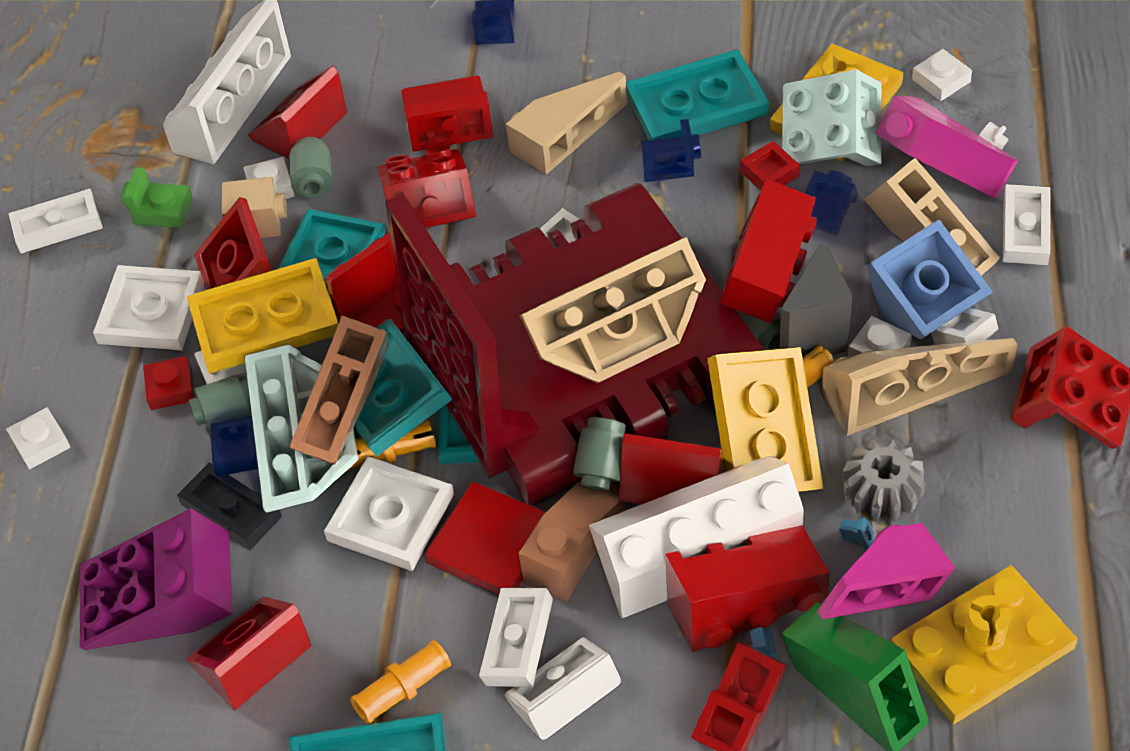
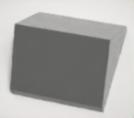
M819 244L781 309L779 349L801 347L802 358L817 345L823 346V350L827 349L832 356L847 352L852 293L827 246Z

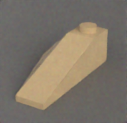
M1013 338L866 351L850 358L842 357L823 368L821 395L848 436L1012 373L1018 344Z

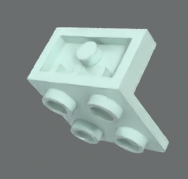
M856 69L784 84L782 149L799 164L847 157L866 167L881 164V137L875 134L881 122V82Z

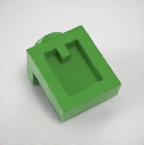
M142 167L134 168L130 181L124 184L122 190V202L128 208L132 221L136 225L182 228L193 198L189 186L149 183L146 171Z

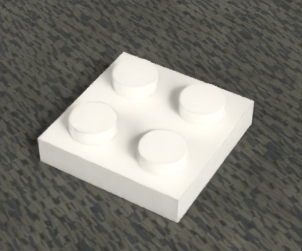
M118 265L93 332L97 344L182 351L193 319L187 296L202 291L204 279L201 271Z
M367 456L324 530L328 542L413 571L454 496L452 484Z

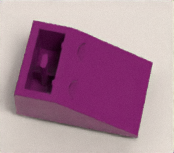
M191 508L80 564V648L83 650L192 633L233 614L229 531Z

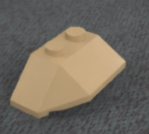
M687 237L553 298L521 314L520 317L541 360L592 382L599 383L679 344L693 312L698 294L701 292L706 279Z

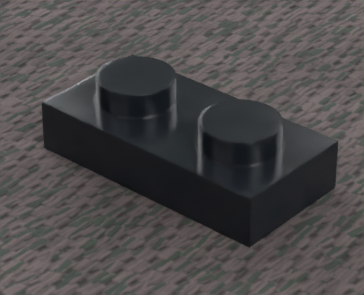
M210 462L177 494L182 506L195 510L229 531V537L249 550L282 517L280 509L266 513L260 494Z

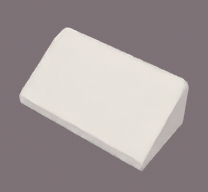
M583 637L536 671L533 687H513L504 696L531 730L544 740L621 683V678L610 655Z

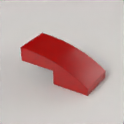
M743 642L738 643L717 690H712L691 738L716 751H745L781 683L788 664Z

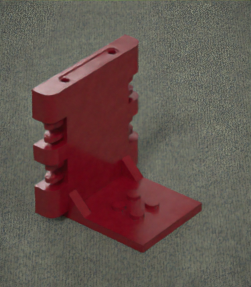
M635 183L585 205L583 219L570 224L573 236L576 239L575 241L568 243L558 229L548 233L546 237L538 227L506 240V255L502 253L493 258L494 267L498 275L489 278L484 268L477 264L468 269L472 281L458 262L451 265L448 264L404 194L385 201L406 339L452 398L445 407L489 479L507 471L526 504L530 506L578 483L582 479L574 476L573 470L580 432L582 428H586L588 418H605L624 423L626 425L625 434L667 440L668 422L666 416L671 417L680 413L679 403L672 393L673 391L680 388L693 405L705 401L706 397L715 410L708 358L719 354L765 351L736 310L719 303L722 291L697 259L706 281L701 292L698 294L693 312L679 344L599 383L592 382L539 358L521 320V314L682 239L654 199L640 183Z

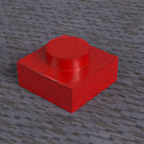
M772 141L741 159L740 172L761 190L766 178L785 186L800 177V164L777 143Z
M187 356L143 365L146 400L150 410L189 403L188 400L195 398L192 369Z

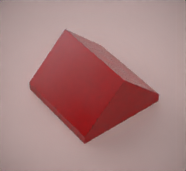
M329 67L294 89L248 134L251 140L289 159L290 151L298 140L305 137L321 139L347 113L339 73L335 67Z
M239 197L194 254L198 269L201 271L204 279L205 290L271 271L250 207L245 198Z
M624 433L619 501L644 504L724 473L725 467L721 448Z
M262 596L187 657L186 660L235 711L312 645L300 612L294 604Z

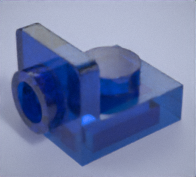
M514 0L475 1V10L472 12L475 45L515 42Z
M689 119L680 120V137L641 141L644 182L694 177V159H701V145L699 134H691Z
M814 170L805 194L816 198L811 216L818 218L815 229L837 236L850 203H856L859 196L854 183H851L852 179L849 176L835 170H828L827 174Z
M252 416L210 424L212 465L216 477L258 469Z

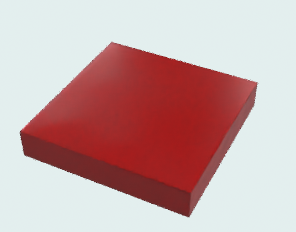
M472 481L425 552L426 563L497 595L500 594L501 588H518L523 580L519 552L546 512Z

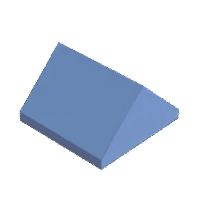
M939 219L868 265L879 318L921 340L993 292Z

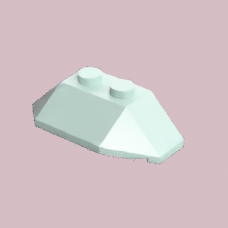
M291 345L246 355L245 363L263 508L267 513L313 501L359 460L354 429H352L335 465L290 449L289 446L322 365L301 355V352Z

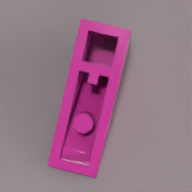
M894 96L875 134L906 154L992 198H998L1018 163L1017 159L919 97Z
M923 523L902 526L893 524L877 534L874 543L840 579L817 612L822 619L929 601L954 571L955 566Z

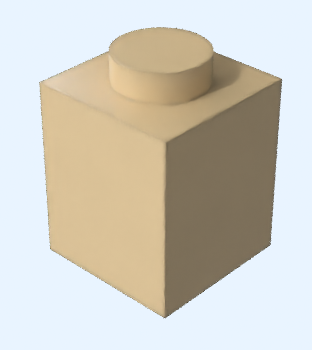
M273 177L222 182V217L225 216L236 200L242 197L247 199L260 238L281 236L280 219L287 218V205L284 193H277Z

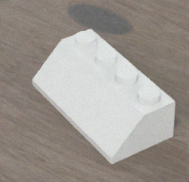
M263 0L242 16L234 29L228 32L225 41L214 56L208 59L205 68L194 83L188 86L185 95L174 110L168 113L163 127L172 153L214 165L287 63L291 54L277 0Z
M768 455L590 524L589 528L619 616L625 618L667 601L666 553L680 551L685 559L707 554L705 549L709 544L721 542L725 550L747 546L748 543L746 541L749 536L803 526L804 510L789 463Z

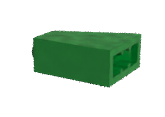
M816 602L781 633L794 668L886 751H900L929 723L905 650L844 616L822 619L817 612L821 604Z

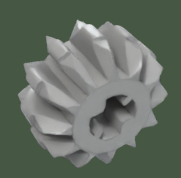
M872 439L868 445V450L855 448L851 461H847L843 468V479L845 481L843 492L846 499L854 500L856 514L870 510L874 522L881 514H888L894 522L900 517V511L912 514L916 508L917 500L921 499V496L924 495L926 483L923 478V461L913 460L914 454L911 447L899 451L896 449L893 439L887 444V447H880Z

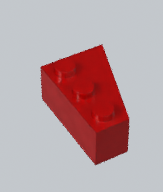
M767 178L765 179L739 236L741 242L734 252L732 258L734 262L728 272L719 300L720 304L771 323L777 309L783 307L796 285L789 281L791 274L798 276L804 263L807 250L800 248L801 243L808 244L818 218L811 216L816 201L815 197Z
M802 525L749 536L746 541L748 543L747 546L725 550L723 544L719 542L707 545L705 549L707 554L684 559L680 551L665 554L667 605L692 652L705 647L710 649L720 647L736 634L751 628L762 627L764 629L773 624L778 617L795 610L807 611L816 602L821 603L823 599L828 597L830 572Z

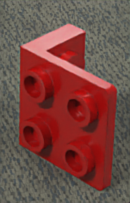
M475 75L401 90L413 152L494 137L487 92L483 91L480 76Z
M438 146L428 149L425 156L410 159L409 155H396L387 158L385 164L377 166L386 201L404 194L425 228L477 217L467 168L458 149L451 150L450 146Z
M389 232L382 238L373 241L369 247L346 263L337 266L333 272L326 276V283L338 324L341 317L345 316L377 328L386 320L391 319L402 334L405 332Z
M1065 326L1030 347L1010 419L1023 428H1027L1043 418H1050L1057 412L1109 448L1115 449L1122 445L1130 411V368L1068 326Z

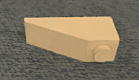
M616 72L533 100L523 110L515 113L506 123L509 153L547 175L627 105L626 76L621 72Z
M913 158L864 199L891 233L903 241L939 219L981 276L1000 259L997 253L916 158Z

